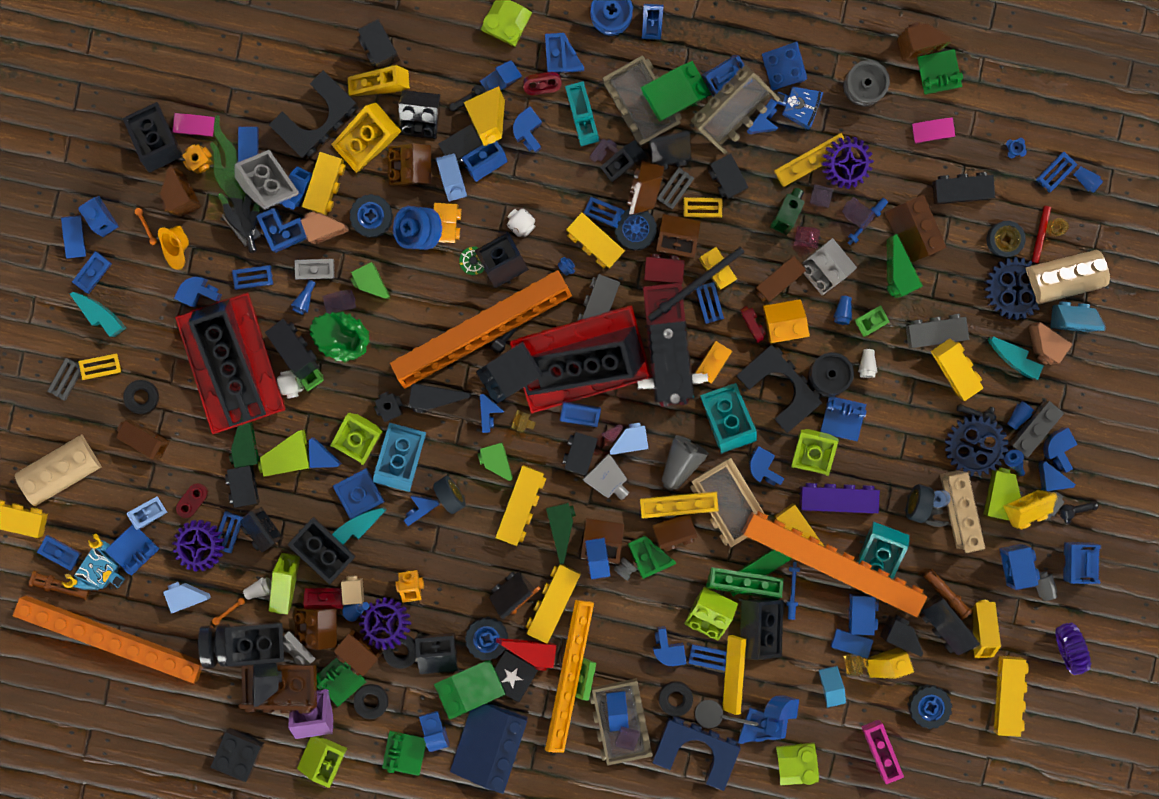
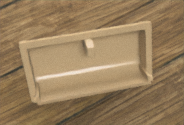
M1099 250L1025 268L1038 304L1106 287L1110 281L1108 266L1103 254Z
M81 434L15 473V479L27 500L33 506H37L97 471L102 466Z

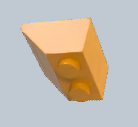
M801 299L763 306L769 343L810 337L807 317Z

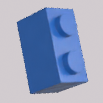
M497 141L486 146L481 145L462 157L466 169L475 182L508 162L505 152Z
M850 594L849 633L851 635H875V630H878V619H875V611H878L879 602L875 597L869 594Z

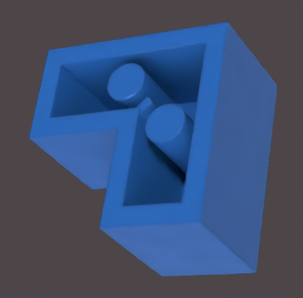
M275 208L257 215L270 248L275 253L308 239L301 223V218L284 224L278 210Z

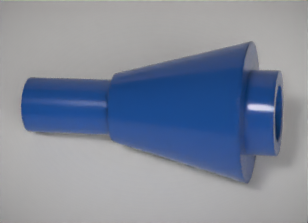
M308 280L305 289L290 305L295 313L300 315L308 314L311 292L316 284L314 281Z
M1019 450L1009 451L1005 455V463L1014 469L1019 476H1023L1025 474L1023 453Z
M369 603L347 604L343 607V616L350 622L356 621L363 611L369 609Z

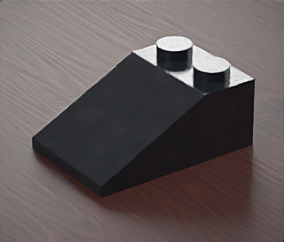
M158 102L123 118L139 159L149 173L183 157L179 144Z
M689 131L650 139L648 149L651 163L665 166L664 170L669 169V166L674 164L677 167L688 165L687 162L691 160Z
M523 342L476 371L495 404L543 376Z
M412 384L408 407H412L413 412L426 413V410L470 398L472 393Z
M262 507L249 512L240 521L242 531L246 535H250L253 540L251 542L253 547L257 551L260 550L261 553L283 539V536Z
M512 571L505 577V583L502 585L498 583L490 590L492 594L489 598L502 620L533 594L534 587L520 571L516 573Z
M267 622L224 627L226 667L284 662L282 623Z

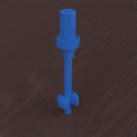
M882 198L875 207L870 209L872 214L854 235L851 233L848 236L850 240L847 244L857 243L859 241L858 235L873 217L881 215V211L888 204L885 198Z
M793 562V567H789V571L792 572L791 598L790 601H787L788 619L792 620L795 619L796 606H798V602L795 601L796 572H800L797 562Z

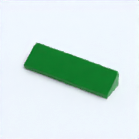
M771 549L738 571L766 576L793 558Z
M711 567L706 588L779 599L782 598L784 579Z

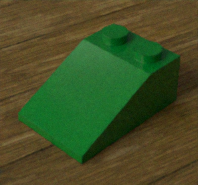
M693 61L677 67L640 88L659 122L699 104L711 95Z
M897 234L887 238L888 286L886 287L891 296L894 295L895 298L903 297L923 287Z
M491 660L482 662L434 684L449 720L506 695Z

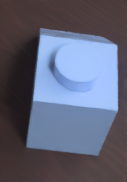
M640 423L629 424V428H625L611 447L610 455L648 449L645 426H641Z
M179 582L168 585V590L163 592L171 613L211 598L209 593L186 583L179 585Z

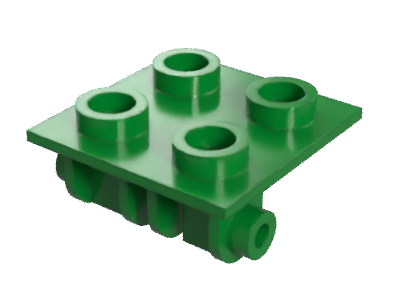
M955 49L917 57L924 95L962 87L961 80H963V74L959 72Z
M335 658L316 676L317 688L322 690L328 689L330 699L338 707L363 686L366 680L361 675H356L350 669L351 666L347 662L342 663Z
M389 731L382 768L387 769L389 773L398 771L419 776L426 746L424 738Z

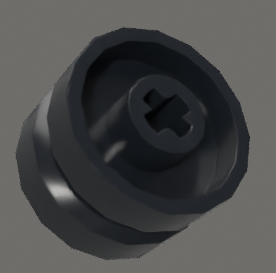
M834 352L821 355L812 363L808 372L810 387L815 389L822 397L828 398L839 396L849 388L854 377L851 362L842 354Z
M220 624L216 630L212 625L200 627L198 648L200 662L204 669L214 668L217 662L221 667H226L224 627H231L229 624Z

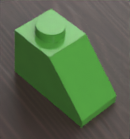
M371 262L351 272L353 277L350 279L355 288L358 287L359 290L385 299L391 298L374 263Z
M503 442L480 449L481 453H478L480 464H484L485 468L508 481L513 480Z

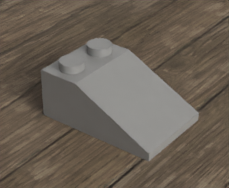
M270 150L235 164V179L243 191L263 209L299 194Z

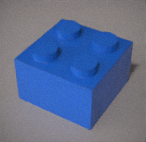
M1018 544L999 548L1007 586L1018 590L1039 585L1040 574L1038 569H1035L1034 564L1036 554L1031 547Z

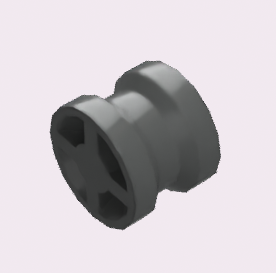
M622 557L621 563L613 569L628 581L631 573L635 572L637 568Z

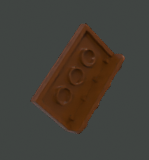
M277 664L278 671L282 673V682H278V691L258 707H254L252 697L253 665H243L242 703L239 704V709H245V712H256V709H262L264 713L274 712V710H280L281 713H291L292 710H299V713H310V710L317 707L316 665Z

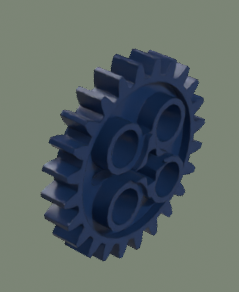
M1014 257L1011 263L1010 259L1007 258L1005 259V264L1001 261L998 262L999 268L992 267L994 273L987 274L991 279L984 281V283L989 285V287L984 288V291L989 292L985 298H991L988 306L995 305L993 312L1000 310L999 316H1003L1006 313V319H1010L1013 315L1014 320L1019 319V314L1024 319L1026 318V312L1029 315H1033L1032 309L1039 310L1030 280H1028L1027 284L1021 281L1022 274L1027 275L1025 268L1031 266L1032 261H1028L1025 264V258H1021L1018 262L1017 257ZM1004 274L1009 276L1010 280L1008 284H1005L1002 281V276ZM1012 286L1019 287V291L1012 290ZM1005 293L1010 296L1009 303H1005L1002 299ZM1023 293H1026L1029 296V301L1027 303L1023 302L1022 300Z
M972 414L971 420L964 416L965 422L963 423L957 420L958 427L951 426L954 432H947L951 439H945V443L949 444L945 447V451H951L947 454V458H953L950 461L951 465L957 463L956 470L963 468L964 472L969 470L971 476L974 475V472H978V475L981 476L982 471H985L988 475L989 468L996 471L995 464L1001 466L1002 463L999 459L1005 458L1002 452H1008V448L1004 446L1008 444V440L1003 439L1007 436L1006 432L1000 433L1003 427H996V420L990 423L989 416L983 420L982 414H980L978 419H975L974 414ZM973 429L977 433L975 436L969 437L966 435L968 430ZM987 437L995 439L992 444H986L984 440ZM961 438H964V439H966L968 442H966V441H961L960 439H961ZM977 442H979L980 447L977 446L976 449L973 448V444L976 445ZM961 447H967L969 449V451L965 454H961L958 452L959 448ZM979 454L987 456L984 461H978L976 457Z

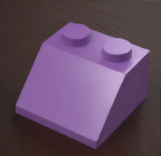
M328 689L317 690V707L310 710V713H299V710H292L289 713L288 728L295 739L333 734V713Z

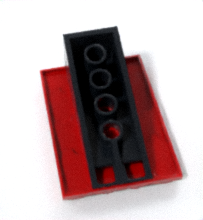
M249 292L175 317L212 435L286 409Z
M632 305L543 330L542 332L520 337L510 342L511 349L523 342L543 376L524 387L531 414L562 405L563 401L573 402L635 384L638 381L652 377Z

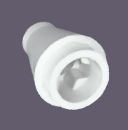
M863 350L858 370L860 377H875L877 373L875 350Z
M262 577L244 589L245 598L249 600L270 595L271 580L268 577Z

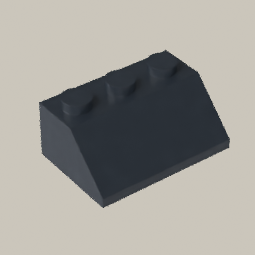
M314 517L288 544L328 584H331L356 557Z
M935 594L924 603L919 616L926 624L930 622L934 627L932 632L938 639L943 638L946 642L944 646L950 653L954 652L960 655L980 644L943 598Z
M741 600L740 637L746 639L745 658L763 660L782 657L784 600Z

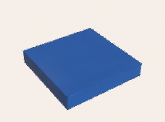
M367 468L333 485L350 520L385 502Z

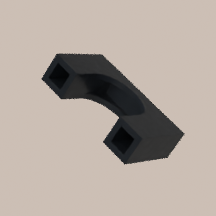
M324 70L310 83L326 100L329 107V116L323 126L316 130L301 129L283 111L269 124L304 160L306 158L310 159L317 152L316 148L320 144L324 145L330 139L329 135L334 130L338 131L343 126V121L347 117H352L357 112L358 104Z
M769 345L735 376L748 390L770 373H781L790 379L794 389L793 398L773 418L784 432L788 433L822 404L820 401L821 395L815 389L811 390L807 386L808 380L802 374L799 376L794 371L796 367L790 360L785 361L782 357L784 353L777 345L775 347Z

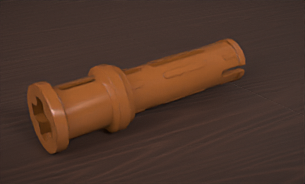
M932 568L923 575L961 621L970 615L973 609L971 607L968 608L961 600L962 597L958 594L956 595Z
M36 570L32 572L29 580V587L31 588L35 586L44 589L46 592L53 590L87 600L90 590H83L73 586L71 589H75L77 592L62 588L64 586L62 582L64 581L55 579L53 575L39 574Z

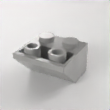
M833 238L801 263L806 269L804 272L805 276L822 296L857 268Z

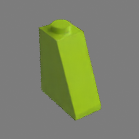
M305 430L297 431L260 457L258 467L260 473H263V477L310 468Z
M999 467L998 471L992 470L983 515L1009 520L1003 506L1021 498L1016 474H1011L1010 469Z
M281 553L272 576L270 612L288 615L292 605L300 556Z

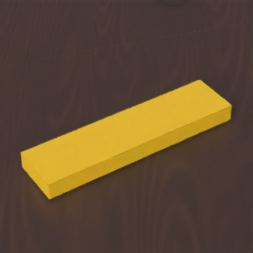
M842 133L774 170L782 187L784 188L823 166L821 162L826 161V158H823L822 155H828L829 153L826 151V147L832 149L831 142L837 143V138L839 137L844 141ZM842 150L838 152L835 158L841 156Z
M717 491L640 499L642 518L719 511Z
M729 635L723 710L739 715L741 714L746 639Z

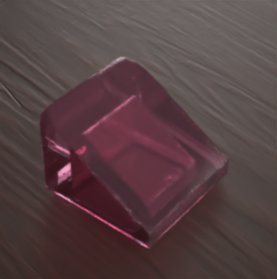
M797 226L794 245L817 249L820 230Z
M619 424L601 433V435L614 442L623 427Z

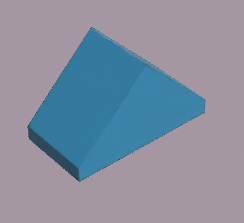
M838 666L820 669L819 674L827 708L845 704V688Z

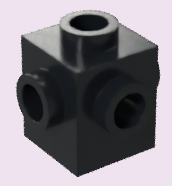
M388 391L378 395L379 399L375 401L374 409L378 417L382 416L384 422L404 414L401 409L403 403L399 395L395 396V393L389 394ZM388 402L391 404L390 409H387L386 404Z

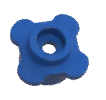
M1018 138L1014 141L1010 139L1006 142L1009 158L1026 155L1027 151L1025 150L1026 146L1023 138Z
M566 257L560 259L558 267L566 276L575 272V265L571 259Z

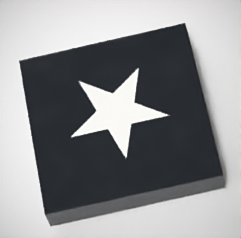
M505 650L495 667L505 694L517 702H520L538 671L535 669V666L508 650Z

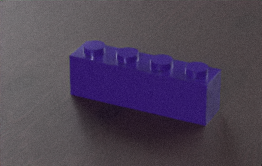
M805 483V486H800L799 509L808 511L879 513L880 490L874 489L872 485H863V489H860L850 484H844V488H836V484H825V487H817V483Z

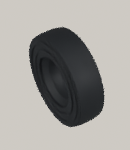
M136 380L126 387L123 399L126 407L131 412L146 414L157 406L159 393L153 383L147 380ZM140 389L148 393V401L142 405L138 404L134 399L135 392Z
M406 634L403 635L407 639L400 638L401 643L408 648V655L405 658H397L389 644L387 650L383 649L385 660L394 668H407L417 658L415 640Z
M678 681L666 684L659 693L660 707L670 716L686 714L693 704V694L690 688ZM672 692H680L683 695L681 705L673 706L669 703L668 698Z
M376 684L362 686L354 696L355 710L360 716L367 719L380 717L388 707L389 701L386 691ZM369 694L375 695L379 701L378 706L373 709H369L364 705V698Z

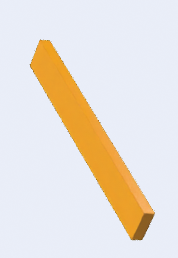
M575 600L545 747L547 752L564 753L594 607V602Z

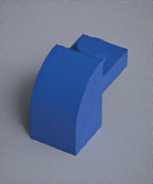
M531 106L517 116L513 125V132L517 142L524 138L523 144L526 148L536 153L541 149V146L531 132L541 126L542 121Z
M298 166L290 173L289 179L299 194L280 202L283 206L293 210L296 207H300L305 199L312 173Z
M191 277L180 285L174 299L191 307H196L201 294L215 301H220L222 294L218 293V288L208 284L205 287L208 279Z
M1063 427L1049 435L1043 447L1045 458H1054L1053 463L1057 470L1066 473L1073 468L1064 452L1078 445L1069 428Z
M756 446L749 459L751 475L759 482L765 476V481L773 486L776 483L781 485L785 478L768 469L775 455L759 446Z
M658 627V632H655L656 644H660V646L653 647L656 658L667 666L686 665L684 644L668 645L666 627Z
M781 695L773 697L768 702L763 715L768 717L766 735L780 739L786 737L788 719L797 718L799 699Z
M435 711L419 716L424 740L429 752L449 747V739L445 726L442 725L439 712Z

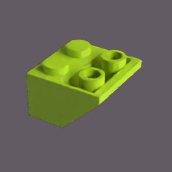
M703 587L684 624L719 641L732 622L738 603Z
M320 736L310 737L297 769L310 780L330 788L347 748Z

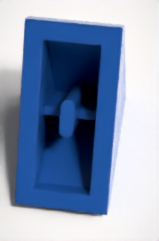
M644 4L642 39H661L663 5Z
M313 437L309 440L310 468L339 467L342 464L317 439Z
M1040 460L1038 465L1042 490L1052 491L1075 487V483L1046 461Z
M605 538L585 541L591 579L610 577Z
M625 691L606 693L610 731L629 730Z

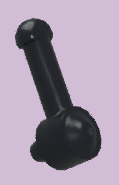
M480 85L474 86L470 94L456 102H452L449 105V109L452 112L457 111L465 105L464 102L485 93V89Z
M520 326L489 342L490 349L496 354L502 353L505 350L506 342Z
M961 404L956 407L958 412L969 416L974 414L977 419L980 414H982L983 420L989 416L990 423L995 421L997 417L993 407H989L988 410L983 412Z
M1096 501L1078 506L1065 504L1060 508V517L1064 519L1066 524H1069L1071 519L1075 517V514L1097 510L1099 505Z

